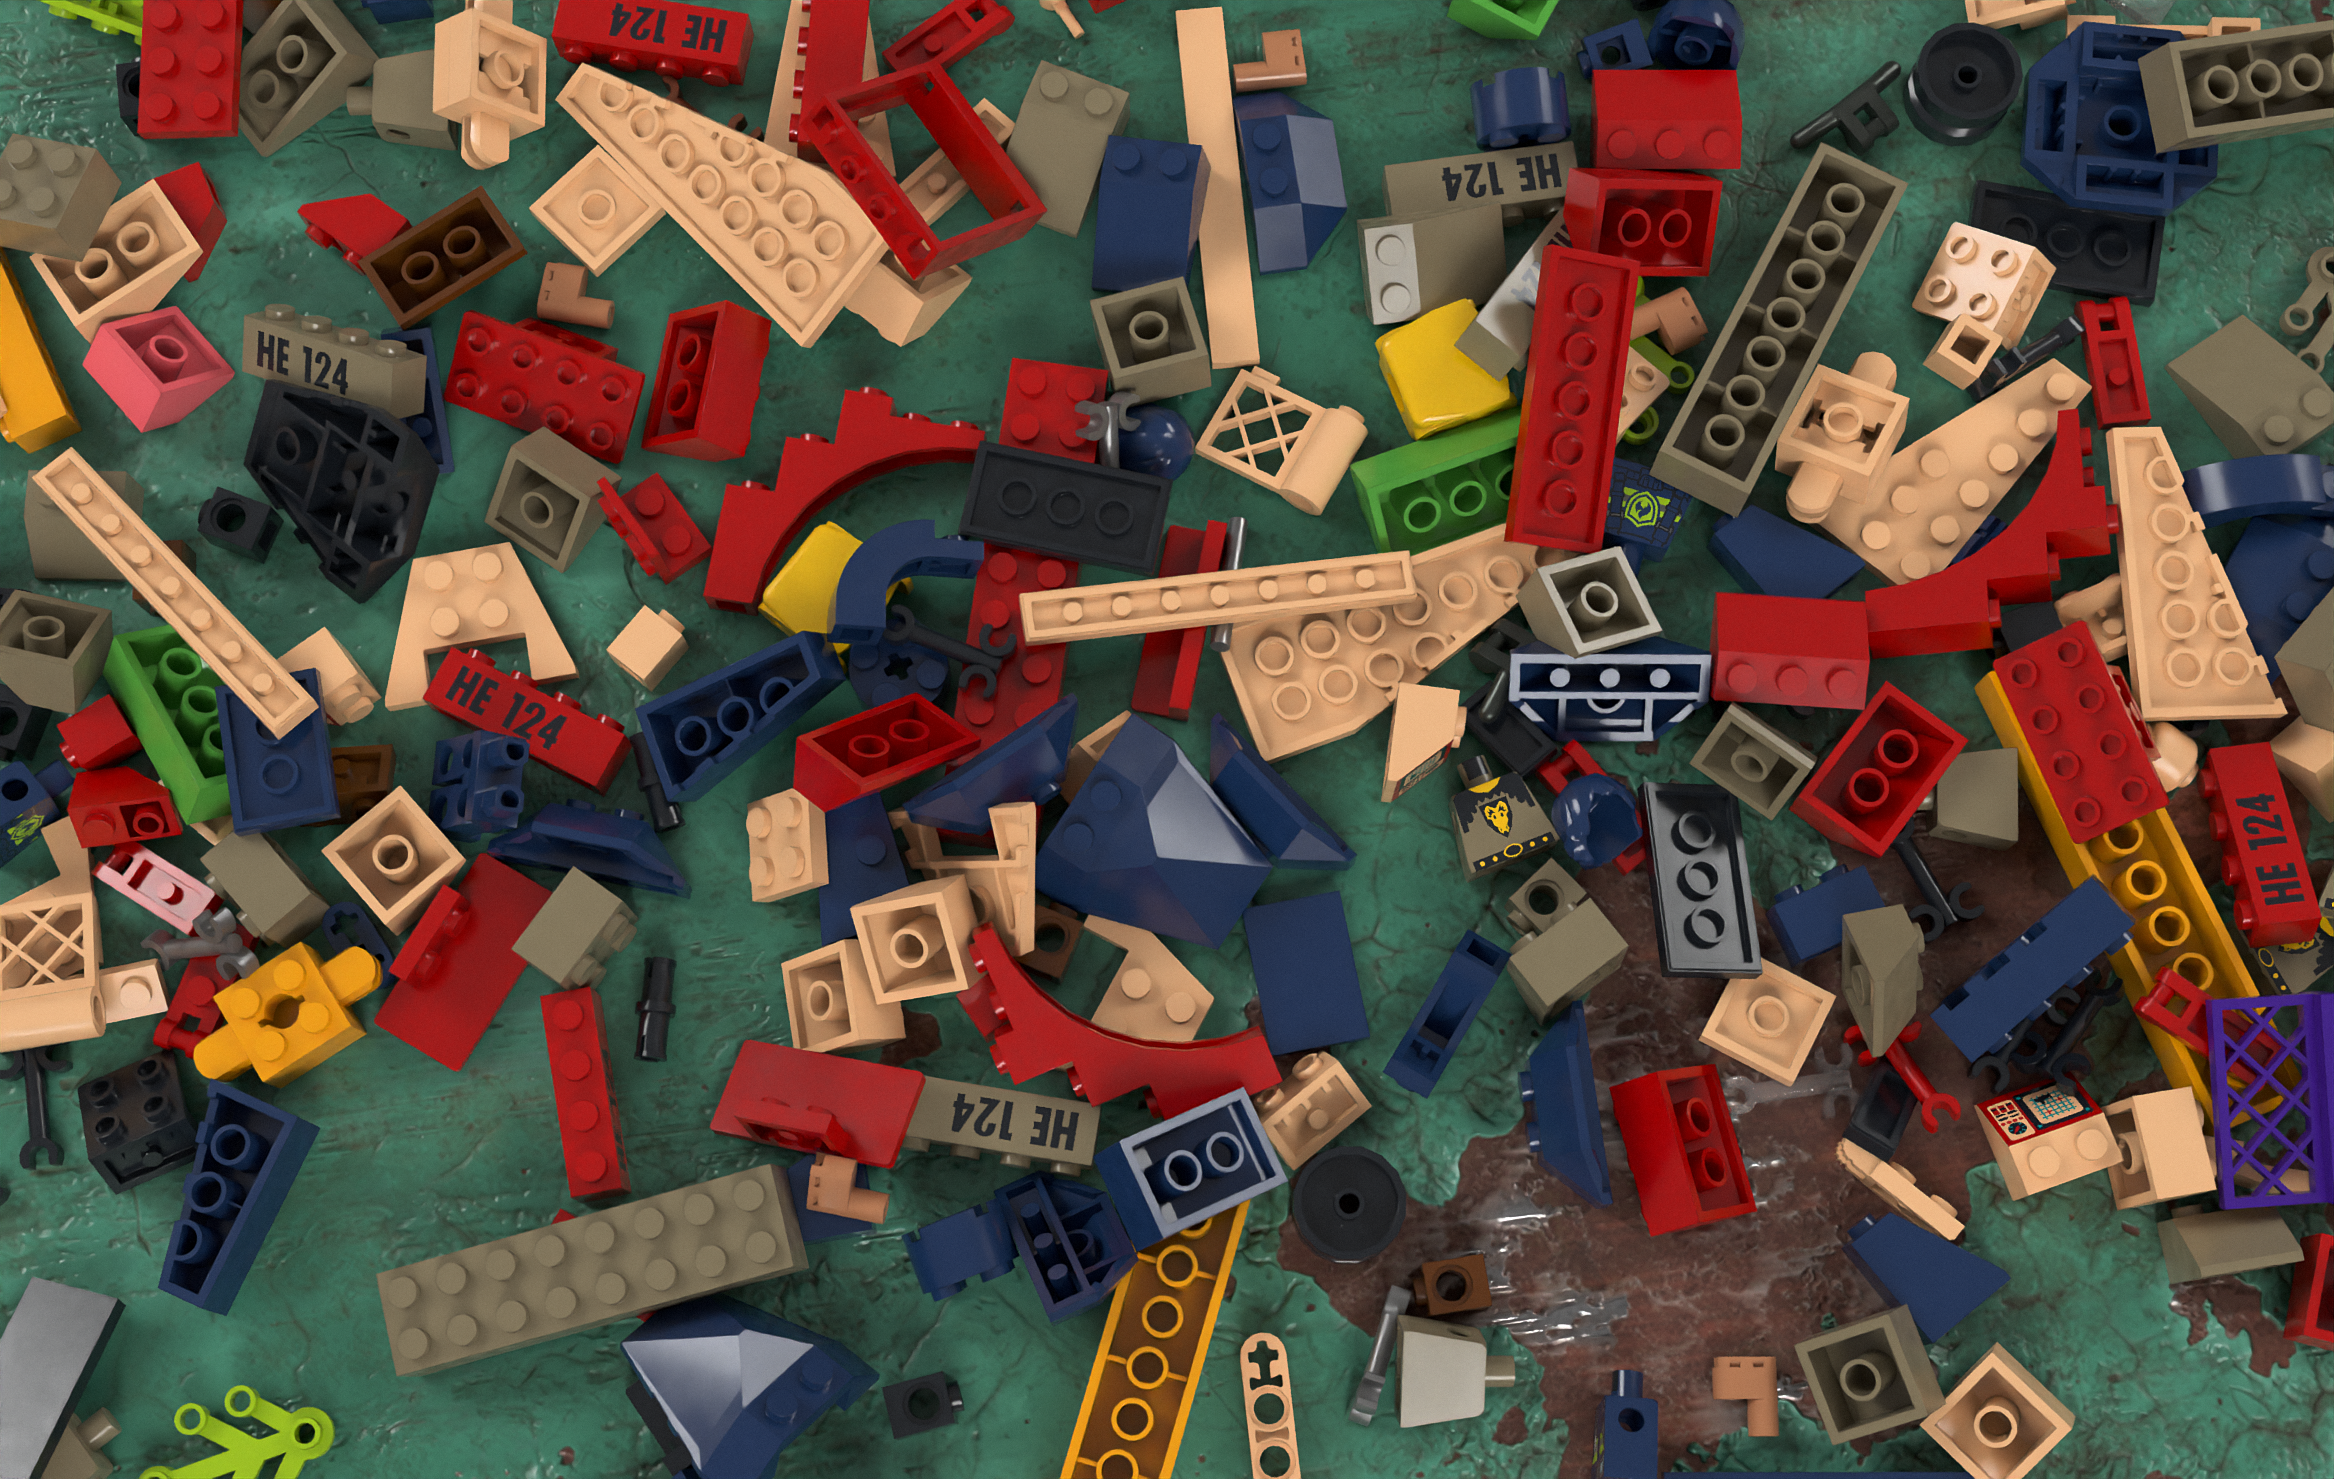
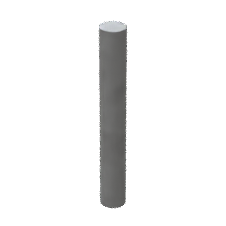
M1232 517L1229 520L1222 571L1242 569L1248 521L1242 517ZM1233 623L1213 625L1211 649L1217 652H1226L1230 649Z

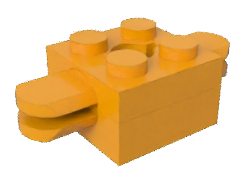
M300 941L262 965L248 978H241L213 996L228 1024L207 1036L195 1046L193 1059L196 1069L207 1078L227 1083L254 1067L262 1082L280 1089L367 1034L351 1005L381 985L383 981L381 962L373 954L357 946L348 947L324 962L318 950Z

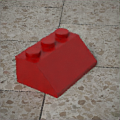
M1592 70L1589 166L1606 169H1740L1742 113L1736 70Z
M1569 168L1563 218L1574 249L1641 261L1639 276H1709L1723 181L1691 170Z
M728 300L669 314L641 449L648 452L711 462L744 457L745 450L751 439L750 426L755 403L760 395L759 382L764 358L769 351V334L772 321Z
M1715 592L1709 650L1711 653L1709 694L1714 700L1865 710L1870 655L1867 612L1864 601Z
M1885 681L1865 710H1863L1796 798L1789 810L1828 839L1880 859L1969 740L1892 684Z
M915 692L798 736L796 739L793 788L823 812H828L944 766L980 748L981 738Z
M1715 1064L1656 1071L1609 1087L1613 1100L1614 1116L1620 1125L1627 1151V1163L1633 1172L1641 1201V1213L1647 1222L1651 1237L1683 1231L1757 1212Z

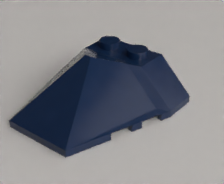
M1132 713L1101 756L1035 858V888L1058 904L1072 910L1218 950L1274 865L1237 818L1222 803L1208 781L1200 775L1179 744L1173 738L1135 713Z
M722 1293L658 1310L626 1337L620 1345V1349L651 1399L656 1398L668 1417L667 1425L675 1437L679 1436L692 1456L691 1464L702 1479H772L776 1473L780 1453L834 1403L842 1410H847L879 1380L880 1376L877 1371L842 1343Z

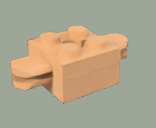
M465 0V11L435 24L433 113L462 124L461 156L469 166L476 170H485L509 159V141L545 127L547 39L512 24L513 0Z
M1865 352L1860 354L1854 361L1848 374L1818 364L1777 440L1775 470L1793 477L1786 489V508L1796 520L1809 524L1821 522L1829 514L1838 495L1862 505H1866L1905 430L1910 398L1892 392L1896 385V365L1891 358L1883 353Z

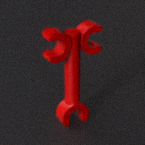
M1917 1021L1910 1026L1904 1027L1884 1054L1922 1105L1921 1122L1923 1127L1931 1134L1938 1132L1939 1123L1932 1115V1112L1936 1109H1944L1954 1121H1957L1961 1116V1107L1957 1099L1950 1094L1938 1093L1903 1046L1902 1043L1912 1042L1921 1034L1922 1024ZM1858 1025L1850 1027L1844 1033L1843 1043L1846 1047L1857 1041L1865 1042ZM1868 1049L1859 1054L1858 1064L1860 1067H1868L1874 1064L1879 1056L1872 1057Z

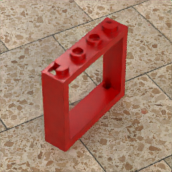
M937 59L826 93L800 123L803 130L913 280L1023 238L1048 211ZM928 79L934 85L931 91L926 87V84L929 82ZM908 103L994 221L940 242L852 121ZM1021 203L1025 210L1018 212L1015 207ZM923 239L931 250L927 251V249L921 243Z

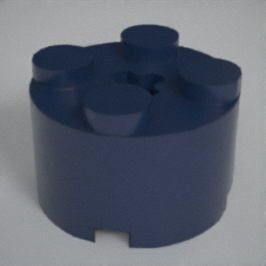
M1517 68L1495 73V83L1483 87L1482 79L1471 85L1470 98L1476 145L1484 153L1559 143L1568 138L1572 132L1565 77L1560 71L1553 78L1549 76V68Z
M900 618L886 620V629L899 632L903 630L906 622ZM882 636L877 646L853 644L851 647L849 677L856 697L864 711L915 692L942 710L952 681V673L947 656L911 641L901 646H893L886 643ZM900 667L908 673V677L901 681L893 672Z
M998 1198L985 1202L989 1212L983 1213L981 1205L978 1204L918 1229L921 1239L917 1240L914 1230L901 1235L922 1293L931 1292L934 1302L963 1291L964 1288L968 1287L965 1279L980 1274L984 1283L1007 1274L1016 1268L1013 1259L1020 1255Z

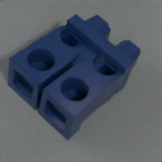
M478 730L472 734L436 742L432 785L443 788L431 791L428 817L447 839L474 843L481 840V834L500 832L502 828L508 830L517 828L518 814L523 812L525 795L521 791L524 763L528 762L530 744L526 739ZM453 753L452 765L448 771V760L450 754ZM447 801V812L444 819H442L443 807Z

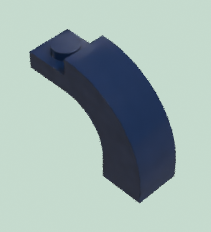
M2275 454L2217 462L2181 472L2184 478L2182 487L2193 512H2199L2205 526L2204 530L2236 519L2265 514H2297L2325 519L2334 518V466L2322 465L2320 463V456Z
M925 519L898 523L875 533L856 549L837 582L828 609L827 642L877 646L886 628V591L893 584L912 576L974 579L984 561V542L969 541L967 537L962 535H947L942 538H935V520Z
M1468 929L1387 1063L1383 1073L1395 1079L1402 1088L1416 1092L1427 1099L1512 954Z

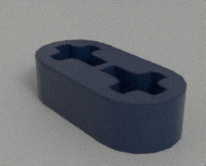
M339 902L331 906L323 917L322 929L335 953L339 954L348 947L357 946L364 950L367 949L378 960L384 958L385 961L381 963L383 981L376 990L389 987L396 979V976L388 971L396 956L370 915L359 905L352 902ZM344 915L349 916L351 919L359 918L353 925L360 938L355 943L343 932L336 933L342 927L339 919Z

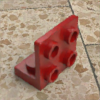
M658 472L621 497L618 496L605 476L596 482L604 495L597 500L599 506L606 514L607 520L621 539L625 538L624 540L633 552V556L648 577L657 572L665 585H668L712 555V547Z

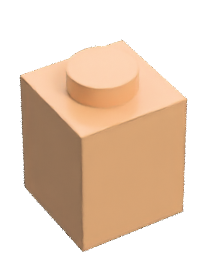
M1962 312L1947 325L1923 362V365L1964 390L1979 378L2004 338Z
M644 605L606 650L618 666L652 692L690 647L681 634L685 627L675 617L664 609L657 615Z

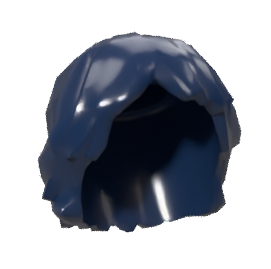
M1151 402L1127 408L1126 417L1138 419L1141 421V424L1133 431L1118 428L1120 469L1173 479V481L1185 472L1195 453L1193 449L1195 445L1193 439L1194 432L1191 431V426L1187 424L1186 418L1173 410Z
M1593 773L1574 779L1564 787L1554 801L1551 818L1555 831L1564 842V848L1568 856L1573 858L1585 871L1593 868L1596 869L1601 867L1602 864L1612 862V859L1617 858L1623 850L1637 841L1643 834V829L1639 826L1636 817V801L1634 796L1626 789L1625 785L1613 778Z

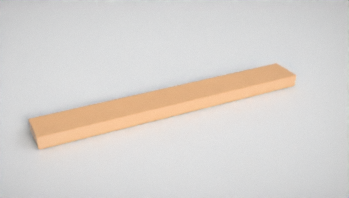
M1222 7L1175 11L1188 144L1202 145L1211 165L1198 234L1212 369L1260 365Z
M72 447L32 477L38 487L278 740L319 708L315 700Z
M1406 550L1022 593L1019 595V605L1025 646L1409 603L1416 600L1417 592L1410 552Z

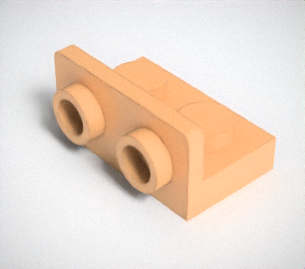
M1323 1050L1317 1054L1312 1053L1303 1057L1295 1064L1292 1069L1293 1073L1278 1086L1274 1085L1263 1090L1253 1101V1107L1270 1143L1287 1166L1294 1171L1372 1107L1340 1062Z

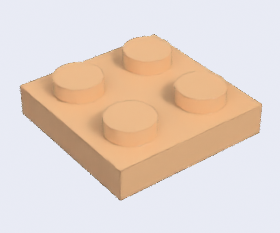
M599 145L593 148L529 207L532 216L596 277H599L666 215L665 209Z
M794 788L747 804L746 828L749 834V879L752 885V901L769 903L829 884L825 812Z
M1761 957L1763 974L1757 979H1729L1699 1041L1791 1087L1835 1001L1836 995Z

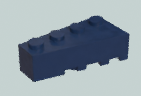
M801 631L635 708L668 802H696L846 681L834 645L827 642V633Z
M881 792L870 794L837 809L825 812L829 884L819 887L822 947L844 939H858L850 911L852 906L910 886Z
M2093 873L1939 1002L1929 1016L1971 1063L1986 1050L1994 1054L2015 1036L2011 1029L2025 1017L2031 1022L2034 1021L2055 1003L2050 996L2060 987L2066 984L2072 989L2092 973L2094 968L2089 963L2105 950L2112 956L2134 937L2128 929L2135 924L2136 919Z
M211 1078L207 1092L210 1102L205 1122L200 1121L195 1139V1142L199 1143L192 1173L186 1174L182 1193L186 1194L180 1220L174 1222L158 1288L201 1309L227 1316L320 1127Z

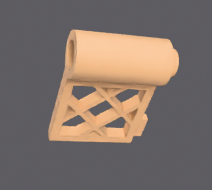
M1254 366L1251 373L1241 369L1195 446L1196 454L1280 494L1287 502L1301 511L1311 515H1321L1368 435V430L1363 425L1364 417L1354 409L1344 405L1339 406L1338 409H1325L1279 387L1280 377L1257 366ZM1248 386L1265 395L1268 407L1241 415L1237 402ZM1271 398H1273V399H1275V400H1277V401H1279V402H1281V403H1280V404H1277V405H1273V402H1272V399H1271ZM1232 410H1234L1236 417L1228 419ZM1297 410L1310 416L1303 430L1282 435L1277 415ZM1271 417L1277 437L1250 445L1244 425ZM1239 427L1245 447L1226 453L1212 447L1220 432ZM1294 443L1293 447L1291 448L1288 454L1286 445ZM1281 447L1284 462L1275 477L1257 469L1253 455ZM1248 457L1250 465L1239 459Z
M92 892L0 906V1053L102 1037L106 1029V1014L99 985L96 896ZM82 909L83 922L69 938H66L52 927L64 912ZM28 918L37 925L16 947L6 939V921ZM47 932L60 941L62 945L42 966L27 955V953ZM82 940H83V949H81V948L78 946V945L81 943ZM6 948L11 951L8 957L6 955ZM73 951L84 959V977L62 981L53 972ZM21 960H24L38 971L24 987L7 990V975ZM47 979L52 981L51 983L44 984Z

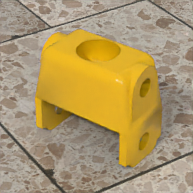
M1464 298L1432 310L1412 323L1387 332L1375 342L1380 355L1379 366L1408 433L1416 441L1516 407L1517 398L1514 392H1510L1507 374L1498 382L1454 346L1478 314L1473 299L1467 300Z
M831 521L819 525L765 589L763 601L757 609L767 620L789 637L801 631L827 633V616L832 594L848 560L863 542ZM910 577L896 582L886 591V606L896 589L907 595L911 593L914 586ZM833 643L845 675L848 668L845 661L839 655L844 653L853 644Z

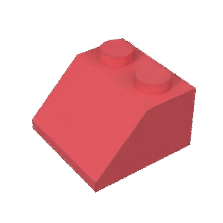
M177 306L101 324L82 364L141 433L180 422L227 384L235 374V371Z

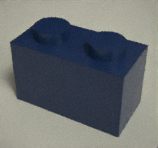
M1842 864L1821 874L1818 877L1822 883L1804 891L1802 885L1798 884L1774 896L1777 904L1773 905L1765 913V916L1791 968L1842 946L1843 915L1885 907L1864 865L1849 871L1847 865Z

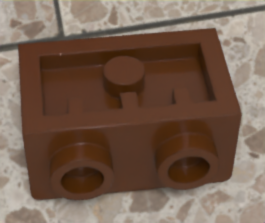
M393 744L331 748L341 817L299 826L324 827L327 825L354 824L387 797L393 789L397 758Z

